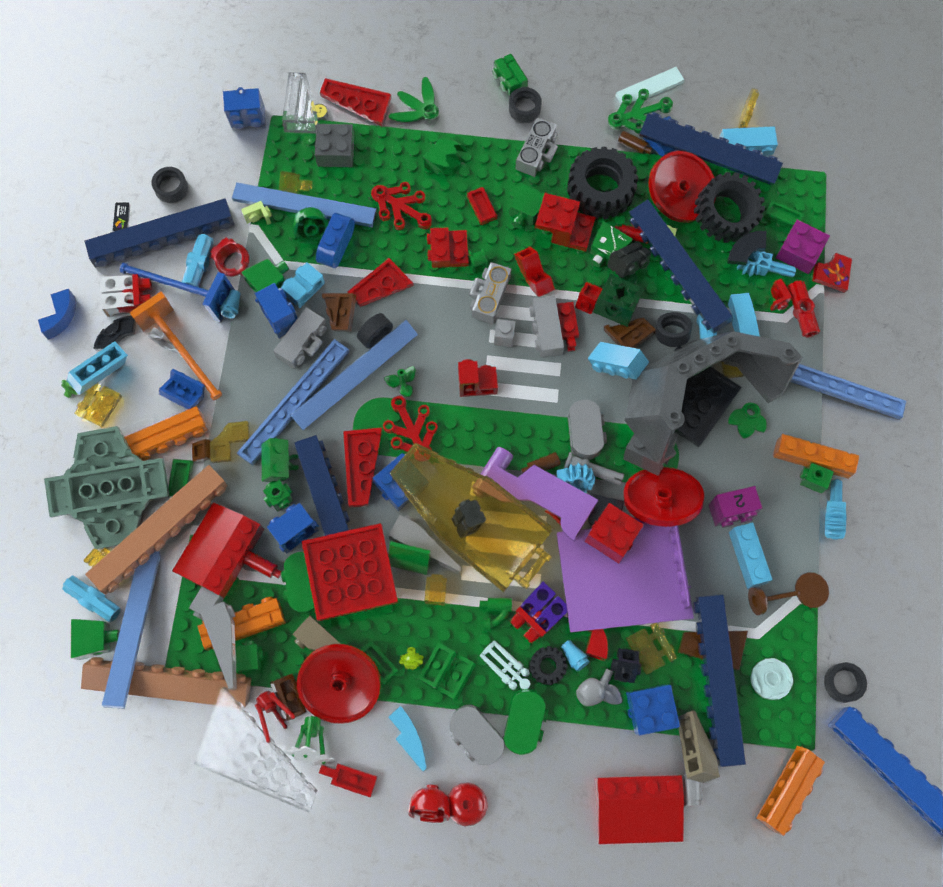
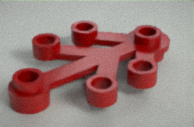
M402 182L398 187L387 188L384 185H377L372 189L371 196L379 203V218L382 221L390 219V212L386 209V202H388L393 208L395 229L402 230L405 227L401 211L416 219L421 229L425 230L431 227L432 218L429 214H421L406 205L416 202L423 203L425 201V193L423 191H417L412 196L401 198L391 196L400 193L404 195L409 194L411 189L408 182Z
M395 396L391 400V406L395 412H399L406 429L394 425L391 420L384 422L383 429L386 433H394L412 439L414 445L403 443L401 438L394 437L391 440V446L395 450L401 449L412 453L418 462H427L432 456L431 440L438 430V426L434 421L428 422L426 425L427 433L423 442H421L419 434L426 417L430 414L429 407L421 405L418 408L419 415L415 425H413L406 410L405 398ZM397 400L402 401V404L396 405L395 402ZM426 409L427 413L422 414L420 411ZM391 424L392 428L386 429V425ZM434 425L435 429L429 430L428 427ZM399 441L400 445L394 446L393 443ZM425 450L426 453L424 455H420L419 451Z

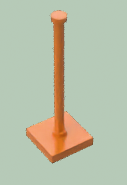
M162 291L131 311V316L143 332L155 323L160 327L202 384L205 385L211 394L212 400H217L222 396L221 391L214 387L163 320L164 317L174 310Z

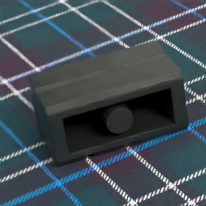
M634 242L612 252L607 265L609 269L613 272L615 271L621 278L633 275L637 270L648 267L651 252L643 248V245L639 242Z
M464 500L454 510L455 514L451 520L454 526L457 527L456 531L460 538L476 533L486 521L483 511H480L481 507L478 500Z

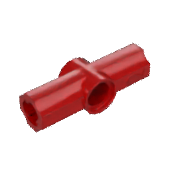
M800 280L789 284L788 290L792 295L791 300L794 307L793 315L798 319L803 337L809 338L819 334V326L813 311L815 304L809 298L805 282Z

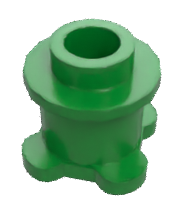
M483 249L472 253L471 250L468 251V258L473 272L476 271V267L483 265L487 267V262H490L487 251L484 252Z

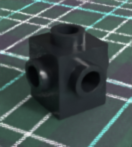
M618 648L616 659H612L611 662L614 680L635 684L636 676H640L642 664L639 663V651Z

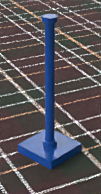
M125 262L120 265V272L123 274H138L139 277L150 278L152 281L205 297L202 305L214 321L220 323L224 317L221 314L220 307L229 295L230 290H235L226 275L220 272L217 273L210 289L206 290L129 266Z

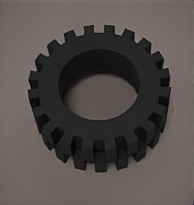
M726 172L723 176L722 174L717 175L705 186L695 200L694 205L697 206L694 209V214H699L695 218L696 222L702 223L700 226L702 231L704 229L709 231L706 234L707 236L715 235L714 240L716 241L724 238V243H729L731 240L736 242L754 229L763 218L762 213L765 211V206H761V204L765 201L764 197L759 198L760 188L755 190L754 186L756 183L754 181L751 183L747 182L749 177L745 175L739 178L740 173L735 172L732 176L730 172ZM716 197H727L733 200L739 207L740 221L731 223L722 218L715 209L714 199Z

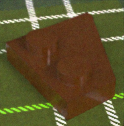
M322 293V299L326 302V312L330 318L331 329L340 332H351L356 295L353 293Z

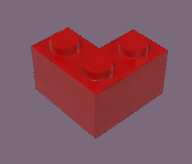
M471 359L458 362L460 397L496 395L498 393L496 366L483 365L478 368L477 361Z

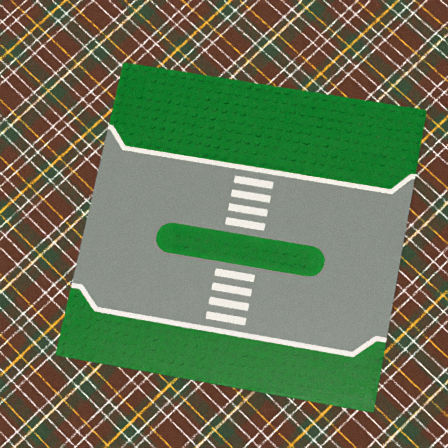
M273 115L270 120L258 187L376 208V215L373 227L354 224L352 237L338 267L335 269L316 262V252L321 239L316 244L301 243L294 236L293 218L296 213L269 208L272 214L269 217L271 224H267L264 217L250 223L246 244L250 257L248 268L265 259H269L274 266L284 261L289 267V270L282 274L286 280L291 277L294 278L296 270L307 262L323 275L325 284L301 308H298L293 302L291 304L296 311L297 317L307 307L325 318L327 329L322 336H318L323 343L312 357L305 353L303 363L297 365L295 369L278 360L273 352L284 336L278 338L274 333L259 303L255 301L254 290L244 280V277L240 275L237 290L241 293L239 312L231 321L218 389L221 391L222 396L216 400L209 440H211V459L205 460L203 466L204 469L210 465L228 486L221 496H216L210 501L211 504L208 508L200 510L196 514V518L192 523L189 542L213 502L262 525L265 530L252 552L278 565L277 569L280 571L284 570V562L290 555L304 551L302 543L287 554L281 551L279 543L267 528L273 518L281 517L291 505L300 503L312 520H315L319 525L317 527L319 531L308 539L325 536L299 458L289 461L293 465H299V469L296 471L289 470V478L281 482L282 484L287 483L292 490L290 496L293 501L288 507L277 512L274 506L269 508L263 499L266 496L263 490L266 489V485L270 482H262V456L252 466L241 458L237 452L334 339L347 347L350 352L314 395L365 354L369 349L358 340L357 333L369 318L382 313L393 323L392 330L407 320L418 335L304 430L292 419L276 439L288 440L289 456L298 454L294 442L317 435L319 441L323 440L326 449L323 452L324 457L329 458L332 466L329 469L330 475H335L338 484L335 487L336 493H341L344 504L341 505L342 511H347L350 522L347 523L349 530L381 523L389 556L391 540L388 535L399 515L403 517L408 515L416 520L415 523L461 567V573L458 575L429 560L427 575L391 567L398 603L317 621L315 612L309 615L299 614L288 605V602L284 601L283 591L286 590V582H282V577L279 579L274 576L269 578L244 564L223 601L228 606L231 605L234 612L242 610L241 607L253 603L255 606L261 604V600L264 598H277L286 623L235 641V647L241 646L242 642L254 641V644H258L260 649L264 650V661H261L262 671L240 673L237 671L236 658V674H243L247 678H252L251 686L271 688V681L293 673L297 684L301 665L313 651L307 647L302 649L294 641L297 638L293 633L311 616L340 644L350 645L361 650L368 642L372 641L399 670L385 685L381 683L377 701L454 710L464 705H474L481 713L508 716L513 694L521 690L520 682L515 679L514 682L517 683V688L511 690L509 685L505 684L502 678L479 656L495 640L517 661H520L524 668L529 670L530 673L527 677H524L521 673L519 676L522 679H528L530 681L529 689L537 691L543 697L546 705L545 709L549 710L548 721L634 731L632 719L628 716L629 705L626 692L661 685H671L678 717L690 711H695L707 738L710 739L709 727H712V724L706 712L709 700L704 695L706 677H703L701 672V664H704V661L678 653L682 634L684 632H696L698 614H695L693 610V602L696 601L695 597L724 595L728 631H748L740 668L738 671L734 670L743 743L796 749L797 746H800L810 751L815 750L818 608H809L803 605L797 596L768 601L766 613L763 615L754 614L749 605V589L746 587L729 531L737 526L749 523L754 524L772 577V581L757 586L764 591L766 597L795 591L797 579L807 572L819 574L820 493L800 485L802 480L800 473L805 466L774 458L773 453L776 441L782 434L807 440L810 443L821 444V392L790 382L781 397L767 403L737 367L725 365L721 361L711 366L742 388L700 447H697L674 431L678 435L673 448L676 451V455L669 460L668 464L664 465V467L679 469L692 475L698 480L704 490V505L699 515L690 522L678 525L688 586H691L689 592L694 618L603 629L608 643L607 659L601 661L588 656L587 659L590 662L578 672L571 668L561 646L568 640H571L574 645L585 653L591 632H570L568 613L542 638L539 637L533 643H530L524 637V634L530 629L526 623L518 630L510 623L516 614L515 611L542 581L556 593L555 597L543 610L557 596L566 603L557 532H563L561 525L551 515L547 514L544 508L531 501H502L491 494L481 497L474 492L475 488L473 487L474 482L497 447L504 448L513 455L514 458L505 471L517 478L522 475L521 469L527 467V463L556 452L561 465L546 472L557 477V470L564 469L568 455L571 452L568 425L569 409L579 400L595 402L600 407L601 414H604L605 420L602 431L606 432L607 442L604 444L600 454L589 462L624 474L620 486L595 477V484H593L592 490H587V492L624 501L626 482L634 474L644 470L623 459L626 447L634 435V432L624 421L633 379H625L618 375L612 376L604 372L598 373L592 368V364L588 360V357L600 342L617 345L604 331V326L620 324L593 312L588 314L575 308L579 293L586 282L603 289L610 274L618 276L604 262L599 268L591 263L594 257L590 253L591 245L603 221L614 228L615 226L622 227V224L632 226L629 221L631 219L629 212L648 199L666 225L677 229L676 239L729 312L728 303L731 294L749 293L756 315L759 336L790 343L803 357L800 362L801 365L823 372L824 285L812 281L814 267L809 274L796 269L794 277L770 271L765 276L756 274L749 276L747 272L742 275L743 270H737V264L727 263L728 255L736 242L731 240L729 243H724V238L716 241L714 240L715 235L709 237L706 235L709 232L707 229L703 231L700 229L701 222H676L663 215L655 206L649 192V175L654 164L662 158L660 155L617 151L626 154V158H630L633 161L632 166H635L637 169L638 183L633 201L625 212H619V215L614 218L609 216L608 219H602V217L595 219L587 250L582 251L551 243L553 232L535 228L536 222L534 225L524 223L520 229L512 225L514 217L510 215V208L519 182L542 193L569 199L567 184L571 165L577 156H581L582 152L586 150L591 151V148L556 144L558 148L551 162L544 161L541 172L538 171L534 177L516 170V159L525 141ZM317 124H353L355 136L353 167H317L315 158ZM443 134H446L467 149V152L457 151L456 153L461 163L459 166L442 170L445 178H441L425 168L423 161L424 155ZM704 161L712 171L714 178L719 174L723 176L726 172H730L731 176L735 173L734 171ZM781 168L776 182L772 186L750 177L747 179L749 183L752 181L756 183L754 186L755 190L758 188L761 190L759 198L764 197L765 201L761 204V206H765V211L762 213L763 216L771 200H774L804 213L805 215L801 222L825 233V172ZM593 175L586 180L597 191L609 192L618 188L617 183L606 175ZM402 182H408L411 189L409 194L404 195L400 193L391 196L401 198L412 196L417 191H423L425 193V201L423 203L416 202L406 205L421 214H429L432 218L430 228L448 227L449 231L467 230L468 251L471 250L472 253L478 252L480 249H483L484 252L487 251L490 262H487V267L484 265L476 267V271L473 272L468 258V266L432 268V261H428V250H431V245H427V234H430V228L421 229L416 219L401 211L405 227L402 230L395 229L393 208L388 202H386V209L390 212V219L382 221L379 218V203L371 196L372 189L377 185H384L387 188L398 187ZM484 187L498 216L497 220L484 225H480L467 198L468 192ZM716 197L714 206L718 214L731 223L739 222L741 215L737 204L727 197ZM763 217L759 224L749 233L766 231V249L764 251L773 254L772 261L786 264L776 259V256L791 229ZM639 242L641 245H643V248H646L650 251L649 248L651 246L649 243L646 244ZM528 247H532L538 252L543 271L551 276L555 290L541 297H538L526 282L514 255ZM825 247L823 248L816 264H825ZM651 253L648 267L635 272L638 276L636 284L644 287V291L630 321L644 317L656 329L657 320L661 315L669 312L684 314L692 322L691 338L686 344L681 346L684 347L700 339L699 326L696 322L698 316L693 312L690 300L686 301L681 295L680 291L682 289L680 286H675L671 281L670 277L672 275L670 272H665L659 263L661 262L658 256L654 257ZM388 258L414 283V286L365 306L359 307L355 303L351 332H340L331 329L330 318L326 312L327 306L325 300L322 299V293H347V291ZM490 263L511 268V277L493 324L472 318L470 306L472 300L476 299L469 296L475 278L484 280L482 278L483 271L489 267ZM782 278L787 289L788 285L795 281L801 280L805 282L809 298L815 304L813 311L819 326V334L809 338L803 337L798 319L793 315L794 307L792 300L789 301V305L785 309L771 311L770 307L776 300L771 294V287L775 281ZM480 286L478 293L482 292V286ZM555 296L556 304L573 302L579 330V338L575 339V351L568 352L566 340H563L564 350L562 355L540 357L539 351H536L535 348L537 335L533 334L532 323H535L534 317H530L529 306H532L533 299ZM497 319L516 321L512 347L494 345ZM732 322L717 331V335L734 331ZM672 325L663 328L666 332L674 334L684 331L681 327ZM655 334L636 347L645 355L649 361L648 365L671 354L677 348L661 344ZM471 359L477 361L478 368L483 365L496 366L498 393L496 395L460 397L458 362ZM414 366L416 370L415 378L413 381L407 382L408 385L413 387V394L410 397H404L400 394L401 385L392 388L386 384L385 376H398L399 369L405 370L408 367ZM395 396L405 398L406 410L413 425H415L419 415L418 408L421 405L429 407L430 414L426 417L419 434L421 442H423L427 433L426 425L428 422L434 421L438 426V430L431 440L432 456L427 462H418L412 453L401 449L395 450L391 446V440L394 437L401 438L403 443L414 445L412 439L394 433H386L383 429V424L387 420H391L394 425L406 429L399 412H395L392 409L391 400ZM397 400L395 404L401 405L402 401ZM749 402L755 403L759 406L761 415L766 419L767 427L764 433L755 430L750 437L743 439L738 432V426L728 424V418L735 409H742ZM422 409L420 412L422 414L427 413V410ZM747 410L749 415H753L751 410ZM388 424L385 428L391 429L392 425ZM430 425V426L428 427V429H429V430H434V429H435V426H434V425ZM382 428L374 476L403 453L428 481V487L400 511H397L389 500L386 501L383 498V493L373 483L369 506L349 508L343 431ZM395 441V442L393 443V445H394V446H399V445H400V442H399V441ZM425 450L419 451L420 455H424L426 453ZM755 486L763 508L757 513V516L753 517L750 522L741 523L737 521L733 522L734 525L722 528L721 525L715 527L708 506L714 497L718 494ZM464 500H478L481 507L480 511H483L486 521L476 533L460 538L456 531L457 527L454 526L451 520L455 514L454 510ZM623 504V509H622V511L625 512L626 514H628L629 516L635 518V517L627 510L625 504ZM588 519L582 529H591L592 525H590ZM184 577L181 580L165 668L183 667L188 671L202 669L205 673L222 672L214 649L207 651L203 647L198 630V625L203 624V620L193 616L194 611L189 608L201 586ZM512 598V612H510L508 618L491 628L490 633L483 631V619L490 617L491 621L500 615L501 612H487V609H479L480 600ZM437 643L452 649L457 654L476 664L457 700L448 697L418 679ZM495 646L492 648L505 663L508 664L510 662ZM370 647L368 650L390 673L392 669L376 653V651L372 647ZM410 647L415 648V653L423 656V664H420L413 670L406 669L404 664L399 662L401 660L400 656L405 655ZM542 647H555L566 658V674L558 683L553 685L538 683L532 677L529 669L532 656ZM618 648L639 651V663L642 664L640 676H636L635 684L614 680V671H612L613 675L608 684L618 689L622 698L620 704H609L604 700L594 706H584L580 703L576 694L579 685L588 678H595L600 681L605 670H611L612 659H616ZM488 652L485 656L502 671L504 667ZM545 658L541 661L540 668L544 673L551 674L556 670V663L551 658ZM764 659H778L785 663L792 672L793 684L790 692L781 699L768 700L762 698L752 687V669L758 662ZM512 665L511 668L517 673L518 671ZM377 666V669H378V671H379V674H380V675L383 677V679H384V678L386 677V675H385V674L383 673V671ZM508 671L504 673L512 679L513 675H511ZM679 728L655 732L680 736Z

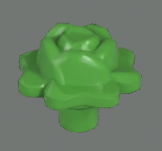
M67 380L61 381V387L65 389L64 396L71 398L72 394H78Z

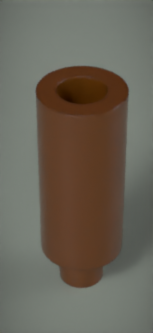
M624 130L619 136L618 143L640 154L645 152L650 155L653 148L648 146V142Z
M554 452L527 463V467L522 468L521 471L523 474L533 465L547 471L561 464L557 453Z

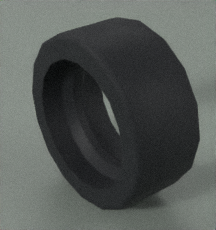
M521 87L511 93L509 97V113L511 117L516 121L528 123L534 121L539 116L542 99L536 90L529 87ZM520 99H529L535 103V108L530 111H521L515 107V102Z
M161 168L152 177L151 186L156 196L163 202L175 203L181 200L188 191V183L185 176L178 168ZM168 178L180 180V184L175 190L171 192L160 190V185L164 180Z
M678 312L665 313L657 320L656 338L661 344L668 347L682 346L691 338L692 322L684 314ZM672 325L681 327L684 331L674 334L666 332L663 328Z
M376 314L361 326L357 333V338L366 348L371 349L392 331L393 323L384 314Z
M845 662L836 664L828 669L824 677V685L830 697L836 701L847 703L857 701L863 697L867 690V679L861 668L855 664ZM839 671H849L856 678L857 687L852 694H841L836 689L834 677Z

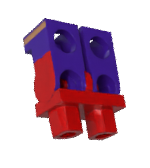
M543 581L515 611L516 614L510 621L517 630L524 623L530 627L524 634V637L530 643H533L539 637L542 638L568 613L566 603L559 596L543 610L556 595Z

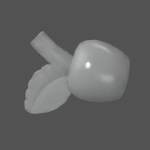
M606 669L600 681L595 678H588L582 682L576 690L580 703L584 706H594L604 700L609 704H620L622 698L618 689L608 684L613 672Z

